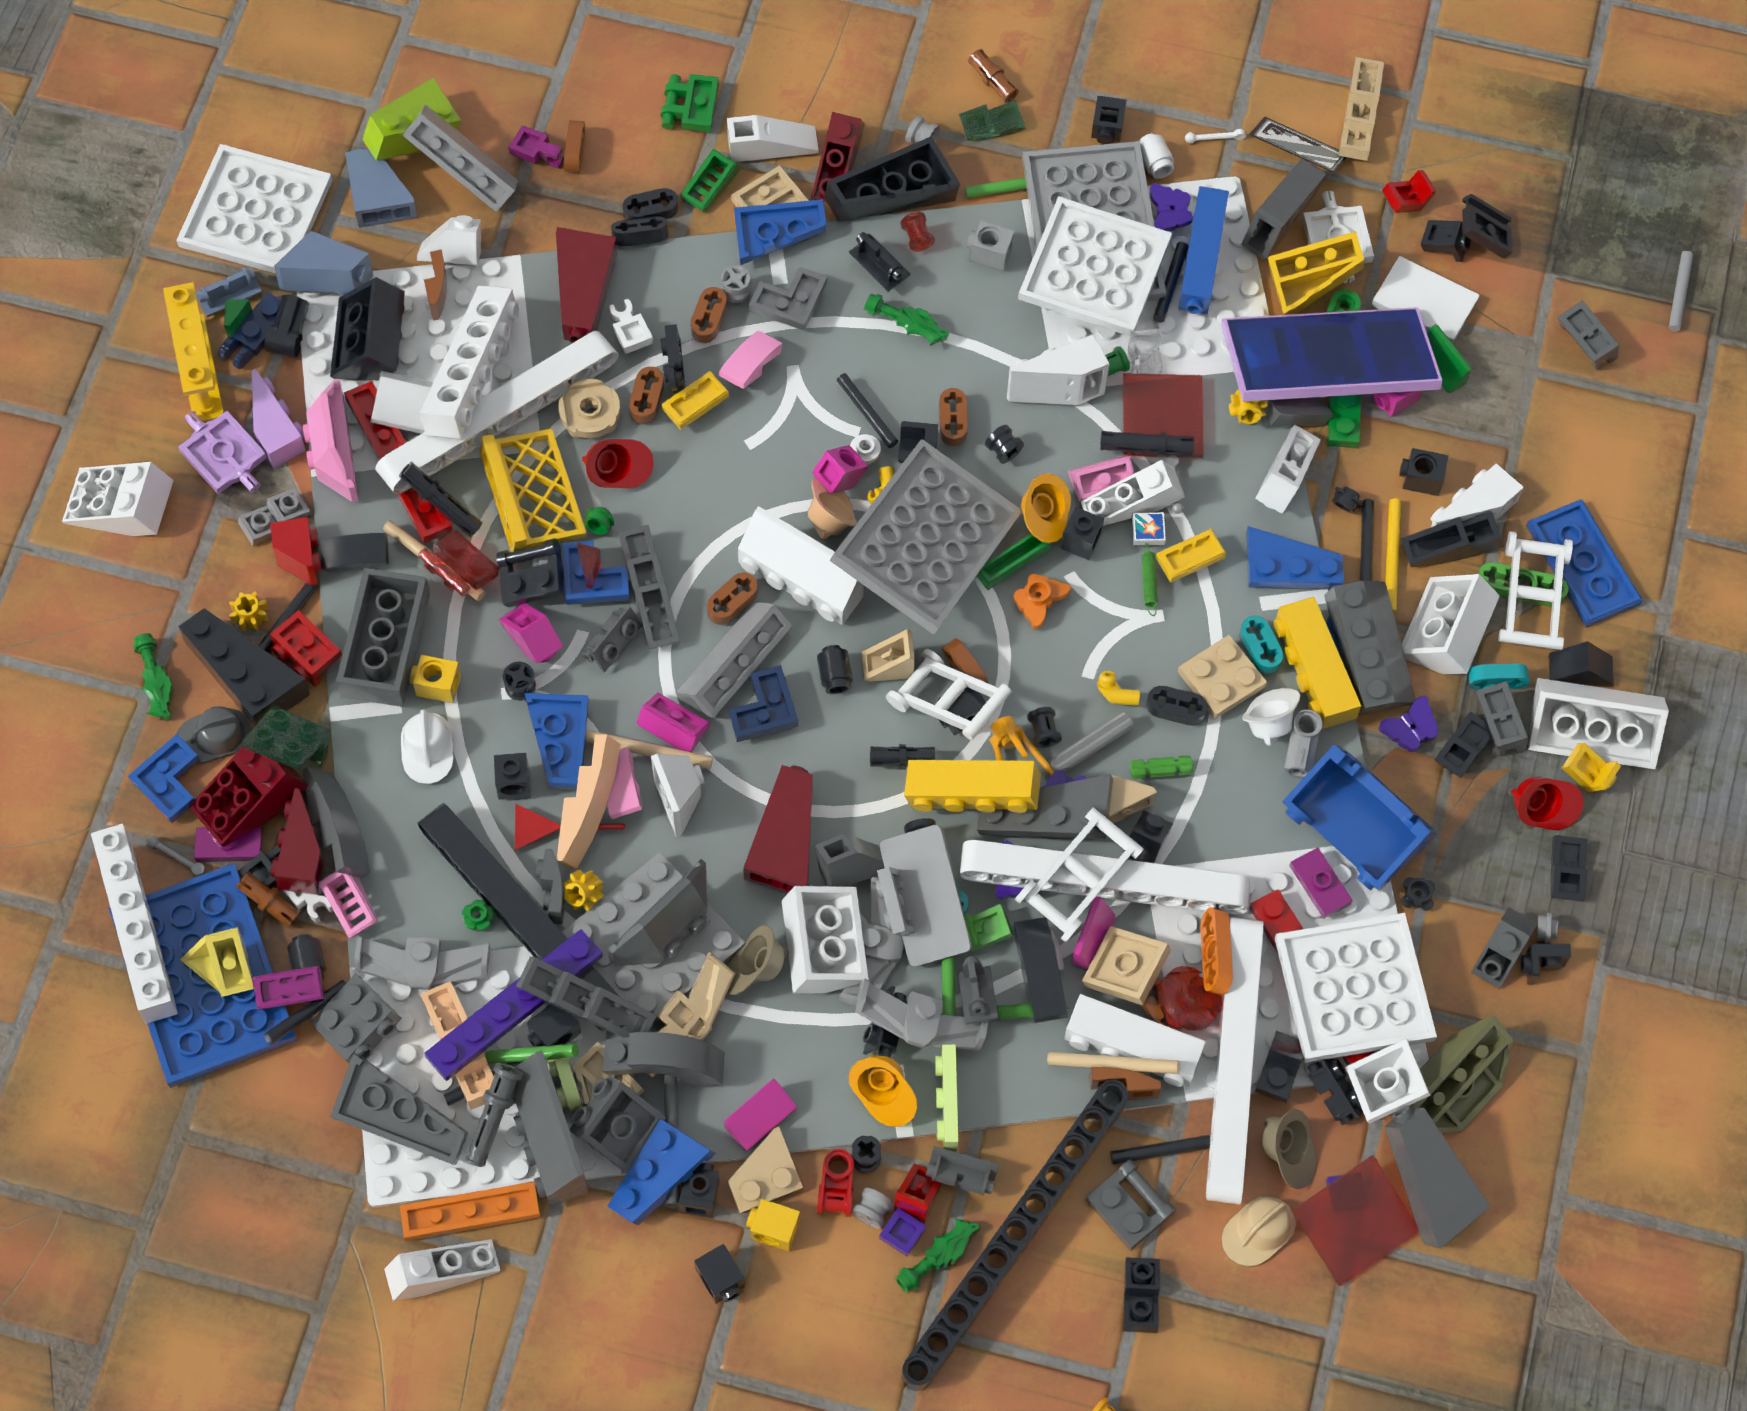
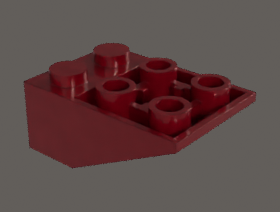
M252 735L189 807L219 844L225 847L285 811L286 802L288 799L292 800L294 789H300L302 793L308 784L274 746Z

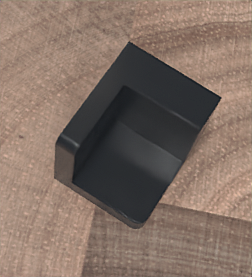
M902 421L898 462L903 463L921 439L936 449L938 424Z

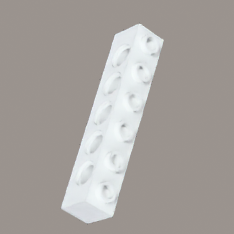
M477 287L419 412L426 435L461 439L465 428L471 424L474 408L481 401L482 390L485 384L489 383L491 370L495 362H498L500 359L504 341L509 339L512 323L519 316V303L515 301L511 288Z
M123 824L93 832L91 836L138 1012L145 1024L176 1015L178 1011L130 836Z

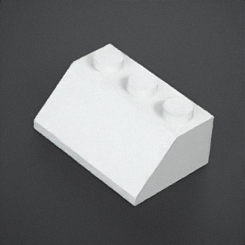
M1480 574L1430 577L1402 642L1405 659L1440 674H1467L1499 599L1497 592Z
M794 886L782 900L793 993H828L860 984L864 978L869 980L856 887Z

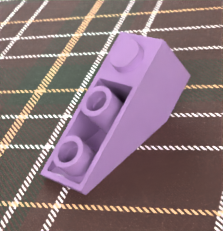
M254 369L252 370L254 434L258 445L264 450L267 460L274 469L306 451L302 440L305 437L300 424L297 421L292 423L288 416L291 413L283 399L277 401L273 395L276 391L267 376L262 378L258 371Z

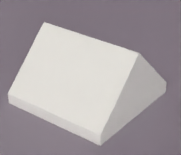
M381 371L371 422L420 434L424 433L419 412L433 382Z

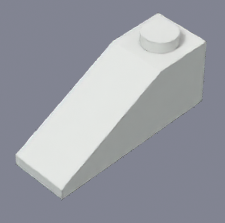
M1294 424L1255 499L1262 502L1266 507L1283 513L1298 490L1321 439Z

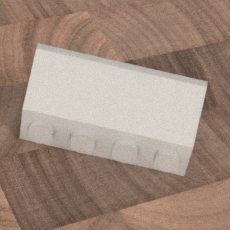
M758 506L738 547V561L745 571L750 574L757 573L765 578L767 583L773 588L785 590L799 604L804 606L810 605L818 610L824 619L830 622L836 621L841 625L845 623L863 598L864 585L829 561L835 553L833 550Z
M1537 678L1531 707L1528 750L1570 756L1577 744L1585 742L1605 762L1617 761L1623 765L1656 769L1669 710L1664 697Z

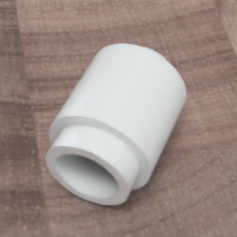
M1152 133L1143 136L1140 139L1143 164L1148 174L1152 175L1155 179H1162L1170 175L1175 168L1174 158L1163 136Z

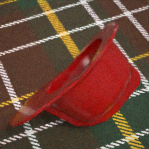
M633 439L601 440L592 445L586 456L582 457L589 480L596 486L603 488L638 487L646 482L654 466L653 455L650 449L641 441Z
M1530 777L1524 780L1517 789H1511L1519 818L1524 824L1532 827L1562 830L1571 826L1579 818L1583 810L1584 800L1582 792L1576 785L1566 781Z

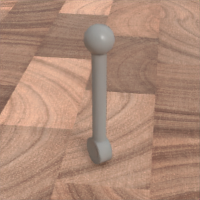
M1172 455L1167 458L1166 464L1175 470L1177 475L1179 459L1177 456ZM1180 500L1172 505L1173 512L1175 514L1183 512L1184 505Z
M157 836L148 837L147 845L150 848H158L189 867L196 877L205 874V867L202 863L194 864L160 843Z

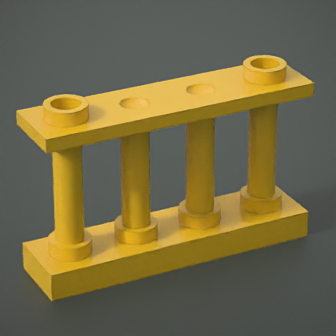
M194 283L163 288L184 396H189L191 411H195L204 423L215 420L224 413L206 319L204 314H200Z

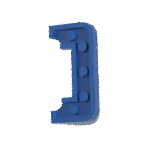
M1335 744L1282 801L1288 807L1285 813L1299 825L1303 821L1311 825L1357 867L1356 870L1360 874L1356 878L1370 891L1374 887L1377 890H1381L1438 834L1352 754Z

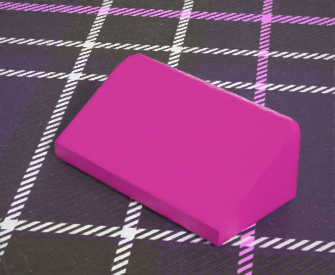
M658 692L641 707L637 719V724L677 749L688 752L694 750L711 725L708 721Z
M1096 896L1093 899L1071 961L1072 965L1088 970L1110 926H1113L1115 920V913L1101 897Z
M773 1078L724 1121V1128L748 1152L772 1129L794 1112L797 1106L781 1085Z

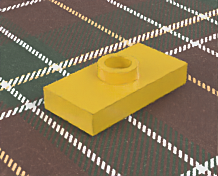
M709 371L662 403V410L682 430L727 399L729 391Z
M1212 529L1156 554V559L1170 583L1221 561L1226 557V552Z

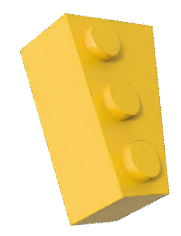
M1356 231L1268 257V264L1282 314H1297L1364 268V257Z

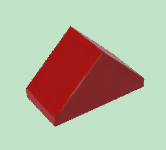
M914 1163L896 1193L894 1212L899 1208L925 1224L942 1183L931 1181L932 1177L926 1176L927 1168Z

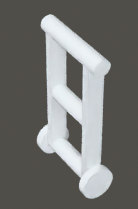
M1509 531L1505 555L1512 557L1506 630L1500 629L1498 641L1562 650L1564 638L1558 637L1563 568L1564 564L1568 565L1570 563L1573 541L1565 539L1564 544L1560 545L1516 539V532ZM1521 552L1556 557L1553 590L1518 585ZM1517 597L1552 602L1549 636L1514 631Z
M925 649L921 653L923 662L898 692L890 690L886 695V699L900 712H906L909 707H912L962 729L963 735L973 740L1012 691L1005 684H1001L997 688L950 668L944 664V661L935 652ZM930 672L955 681L935 705L912 696L913 692ZM966 687L991 697L972 721L947 711Z
M1094 807L1085 816L1089 820L1088 824L1036 884L1031 880L1015 898V901L1019 904L1026 900L1062 930L1064 934L1061 939L1064 942H1067L1082 924V921L1078 919L1081 913L1131 855L1136 859L1144 850ZM1094 826L1098 827L1125 850L1102 879L1071 855ZM1062 864L1093 889L1069 918L1038 894Z

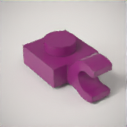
M523 125L508 147L510 155L534 164L537 163L539 158H542L550 166L559 168L564 161V157L560 156L562 148L549 144L547 134Z

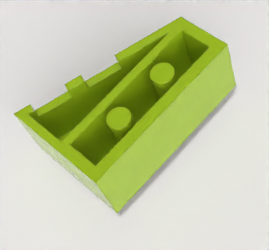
M434 78L370 115L362 140L376 161L421 151L407 140L403 133L420 114L424 105L430 107L458 131L461 119Z

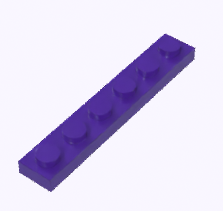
M580 929L542 959V961L578 977L603 957V953L586 933ZM519 977L424 1053L425 1058L443 1079L448 1081L546 1002L517 988L516 985L520 979Z

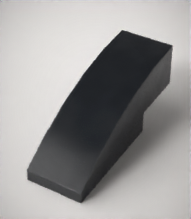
M1492 511L1462 521L1459 517L1401 538L1411 567L1448 563L1504 547Z
M1042 917L1014 922V937L1021 961V973L1034 1022L1039 1023L1068 1018L1061 976L1047 918Z

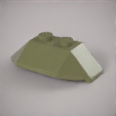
M1489 1016L1452 1034L1420 1068L1430 1096L1409 1106L1425 1108L1441 1133L1461 1132L1504 1086L1509 1063V1049H1512L1514 1040L1495 1016Z

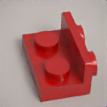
M300 610L270 633L274 645L271 649L282 662L288 660L294 666L292 668L293 671L305 678L306 681L308 680L314 687L320 684L319 675L342 657L341 650Z

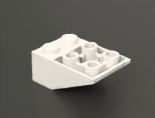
M1093 334L1085 338H1075L1065 346L1057 349H1047L1040 356L1030 360L1022 359L1010 367L1007 400L1009 402L1079 405L1105 394L1109 362Z
M152 462L79 468L62 522L67 525L128 536L157 535L174 480Z

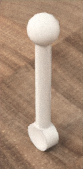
M1237 129L1234 132L1200 135L1189 132L1185 135V141L1188 144L1198 140L1226 138L1243 140L1246 138L1244 129Z

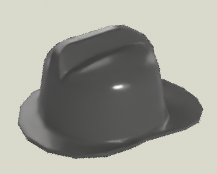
M219 706L212 707L203 714L185 721L178 729L177 734L199 756L200 760L196 763L199 764L238 752L251 737V724L240 711Z

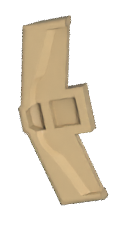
M708 952L688 998L680 991H676L656 1017L666 1025L658 1032L704 1040L712 1030V1024L736 973L714 954ZM646 1073L651 1077L657 1075V1073Z

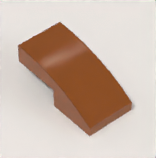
M442 249L430 252L435 277L424 279L433 320L440 318L447 294V275Z
M1091 1067L1089 1075L1090 1090L1099 1089L1108 1080H1117L1126 1087L1128 1091L1127 1100L1159 1097L1161 1083L1152 1077L1121 1068Z

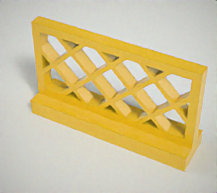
M552 429L495 439L494 434L481 436L479 454L511 552L542 545L546 540L556 538L560 543L586 537V530ZM547 440L550 448L544 455L531 448L534 442ZM513 446L522 452L516 460H513L503 454L502 448ZM526 454L541 461L535 471L520 464ZM545 464L557 470L558 475L554 481L539 474ZM515 470L530 477L524 487L512 481L511 476ZM534 480L549 487L543 497L528 490ZM554 490L566 496L567 501L563 507L548 500ZM524 496L539 503L533 513L520 507L519 503ZM543 506L558 513L552 524L537 516ZM563 516L573 521L576 529L565 531L556 525ZM532 522L547 529L544 536L530 538L528 528Z

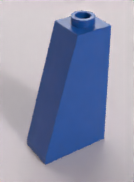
M1199 186L1178 306L1179 310H1185L1191 314H1208L1229 195L1227 190Z

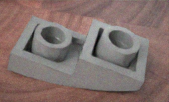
M296 488L267 498L266 506L239 516L238 524L251 545L255 546L272 538L270 523L305 518L310 514V511Z

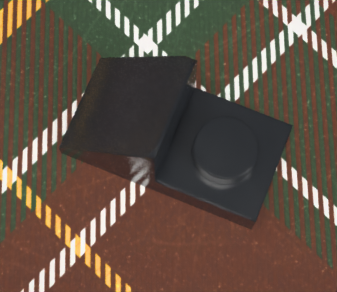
M1276 1030L1255 1092L1287 1103L1304 1056L1299 1038Z

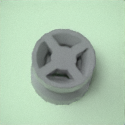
M918 115L909 126L905 141L912 145L932 136L936 142L940 133V126L935 123L929 124L924 117Z
M728 266L721 274V289L725 292L727 301L741 303L748 299L751 294V275L743 266ZM731 285H737L738 288L731 287Z
M865 1188L861 1195L862 1201L854 1206L851 1213L864 1224L872 1228L881 1229L884 1224L883 1217L886 1212L892 1210L894 1203L882 1193L871 1188Z

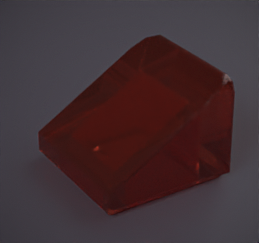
M577 543L578 556L586 588L591 589L595 584L602 564L600 550L597 547Z

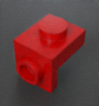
M1418 170L1409 181L1387 183L1382 192L1395 213L1421 211L1435 195L1436 189L1424 170Z

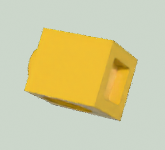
M421 655L418 666L413 665L410 674V684H413L416 696L454 703L461 678L459 663ZM433 675L441 676L438 681H427Z
M761 1199L758 1209L752 1207L746 1227L751 1228V1239L789 1252L800 1222V1211Z

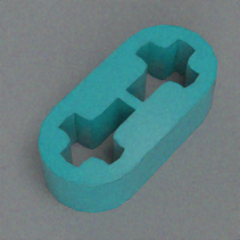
M1256 615L1244 619L1239 635L1254 666L1258 671L1265 674L1276 672L1282 664L1284 654L1268 622ZM1250 627H1253L1255 630L1260 629V641H1258L1254 633L1248 634ZM1263 648L1268 656H1275L1273 663H1270L1268 659L1262 660Z
M1483 664L1474 666L1468 671L1470 688L1474 690L1506 681L1510 690L1524 688L1530 683L1528 667L1524 664Z

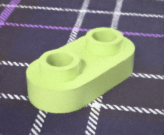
M568 1058L547 1059L552 1078L559 1076L562 1087L556 1089L561 1107H568L570 1113L575 1112L578 1108L582 1107V1103Z

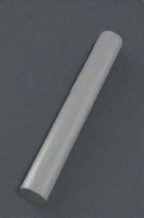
M1683 251L1681 253L1668 327L1671 332H1679L1681 329L1693 261V253L1690 251Z

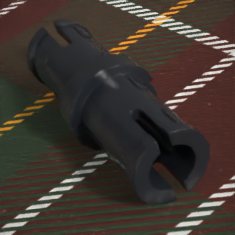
M899 744V747L870 746V767L891 766L899 767V770H905L908 767V760H935V747H906V744Z

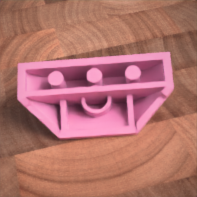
M334 380L307 411L308 424L303 425L305 442H311L312 451H306L309 470L315 469L318 481L354 503L359 502L345 398L340 380Z

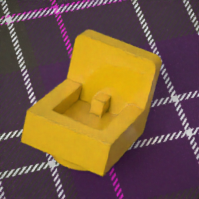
M1584 742L1575 746L1562 769L1589 793L1610 788L1616 781V773L1621 765L1617 761L1606 763Z

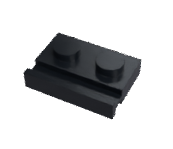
M1473 194L1462 198V202L1466 204V208L1462 209L1463 235L1501 258L1512 254L1511 228L1508 227L1511 217Z

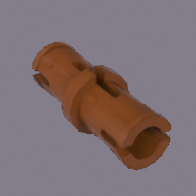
M982 49L976 50L969 57V64L983 77L985 85L991 86L1005 103H1009L1018 95L1019 90L1007 79L1001 66H996Z
M250 871L244 875L235 887L259 904L258 909L261 911L265 909L286 927L292 923L300 912L299 909L297 910L277 894V889L274 887L270 889L253 876Z

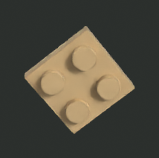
M1227 635L1178 666L1177 671L1190 689L1206 700L1207 710L1214 719H1217L1258 693L1267 685V681L1230 635Z
M1110 926L1082 982L1087 988L1143 1005L1171 949L1168 943Z

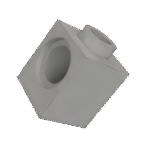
M980 220L977 230H971L967 241V248L971 249L970 261L1004 271L1013 248L1015 231Z

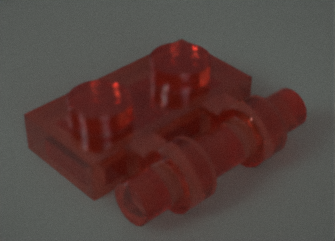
M457 530L436 542L432 553L427 548H424L418 554V558L425 563L424 567L431 574L436 573L444 580V585L448 589L457 591L461 596H465L470 591V586L477 590L498 577L500 570L495 563Z

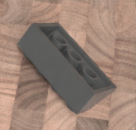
M1363 580L1333 586L1324 597L1339 655L1361 704L1358 715L1413 704L1416 698L1386 583Z
M543 1050L537 1051L515 1067L522 1071L524 1075L522 1080L517 1081L512 1095L514 1099L513 1104H516L519 1115L513 1118L519 1136L525 1134L527 1136L530 1146L524 1147L529 1166L536 1165L540 1177L534 1178L539 1197L547 1196L549 1205L553 1206L589 1192Z

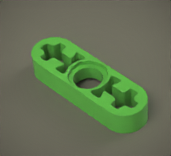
M1488 562L1482 565L1478 574L1484 578L1499 596L1508 598L1510 578L1507 587L1503 585L1505 577H1510L1511 566L1495 562ZM1519 568L1518 578L1527 580L1530 587H1537V584L1541 583L1539 588L1549 589L1550 586L1554 587L1555 575ZM1489 573L1494 574V583L1488 582L1489 578L1487 576ZM1564 579L1562 580L1560 605L1564 602L1569 589ZM1516 598V600L1552 607V602Z

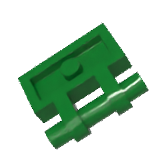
M690 74L687 84L681 83L680 75H670L669 83L665 85L664 95L666 96V102L661 108V126L664 129H672L674 121L682 119L683 130L711 132L719 77ZM680 97H686L685 105H677Z

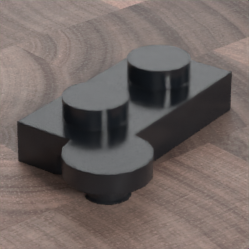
M677 324L664 326L666 338H660L663 356H668V364L663 365L664 378L666 383H670L671 391H674V394L686 388L682 345Z

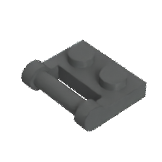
M1132 1159L1124 1163L1112 1176L1086 1196L1088 1204L1130 1251L1176 1212L1174 1206L1170 1202L1166 1204L1137 1171L1138 1166ZM1127 1179L1156 1211V1214L1149 1218L1120 1184Z

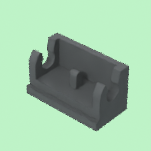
M1583 300L1558 316L1561 327L1567 330L1592 361V365L1596 370L1601 368V363L1604 360L1608 359L1610 362H1613L1618 358L1619 344Z
M1507 681L1476 690L1477 698L1499 755L1505 756L1506 751L1511 748H1516L1518 753L1525 751L1528 736Z

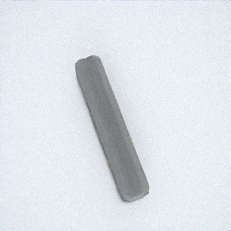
M1122 712L1052 758L1051 767L1054 771L1061 770L1067 772L1131 730L1134 724L1132 718L1126 712Z

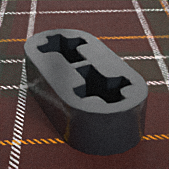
M668 188L634 194L627 197L623 202V216L625 220L650 216H660L668 219L673 217L679 209L677 194ZM666 200L669 206L664 207L661 201ZM638 206L640 213H635L632 207Z
M660 216L621 220L611 225L612 237H616L617 246L661 242L668 237L667 220Z
M1156 686L1148 694L1147 709L1157 718L1195 726L1204 720L1207 712V703L1201 695L1168 686ZM1160 696L1166 698V703L1163 707L1157 706V700ZM1190 704L1196 705L1197 711L1194 715L1188 714Z

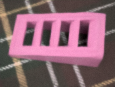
M334 872L319 882L350 939L378 922L358 877ZM347 882L349 887L338 893L337 888ZM353 892L355 897L343 904L341 899ZM359 903L360 908L348 915L346 910ZM364 913L366 919L353 926L351 921Z

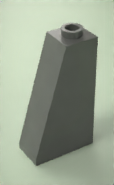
M1301 158L1256 211L1241 245L1267 260L1318 192L1326 174L1315 165L1309 164Z
M1404 1106L1392 1115L1393 1120L1385 1126L1421 1239L1425 1245L1442 1248L1490 1208V1205L1425 1108Z

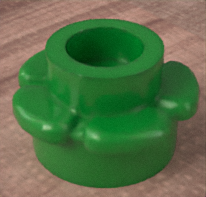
M604 507L589 508L586 511L585 526L596 535H605L615 524L611 512Z
M474 900L471 905H466L462 910L464 925L473 931L486 930L494 918L492 906L486 905V902L483 900ZM480 913L481 916L479 918H476L475 914Z

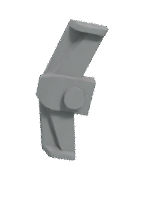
M871 877V924L861 922L869 983L882 990L896 963L901 960L904 942L902 936L894 935L892 930L887 928L884 919V912L887 911L885 900L880 898L876 888V880L879 878ZM860 984L844 988L838 1001L856 1006Z
M357 936L354 958L355 970L409 986L411 989L429 990L431 987L440 986L449 981L453 984L486 978L488 975L490 943L440 952V938L407 937L405 950Z
M865 978L860 983L855 1012L900 1037L910 1045L920 1048H942V1045L956 1044V1049L980 1051L986 1038L989 1022L988 1020L966 1025L963 1016L941 1015L942 1000L912 991L907 997V1003H904L872 985Z

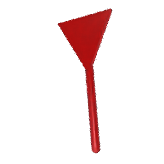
M515 803V851L560 830L561 824L553 822ZM601 823L597 830H623L626 826L624 823Z

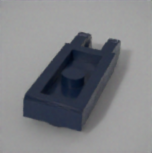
M267 292L243 320L234 334L224 341L218 350V356L226 360L241 346L242 348L233 359V365L238 369L243 368L254 355L257 356L264 348L267 330L275 323L281 300Z

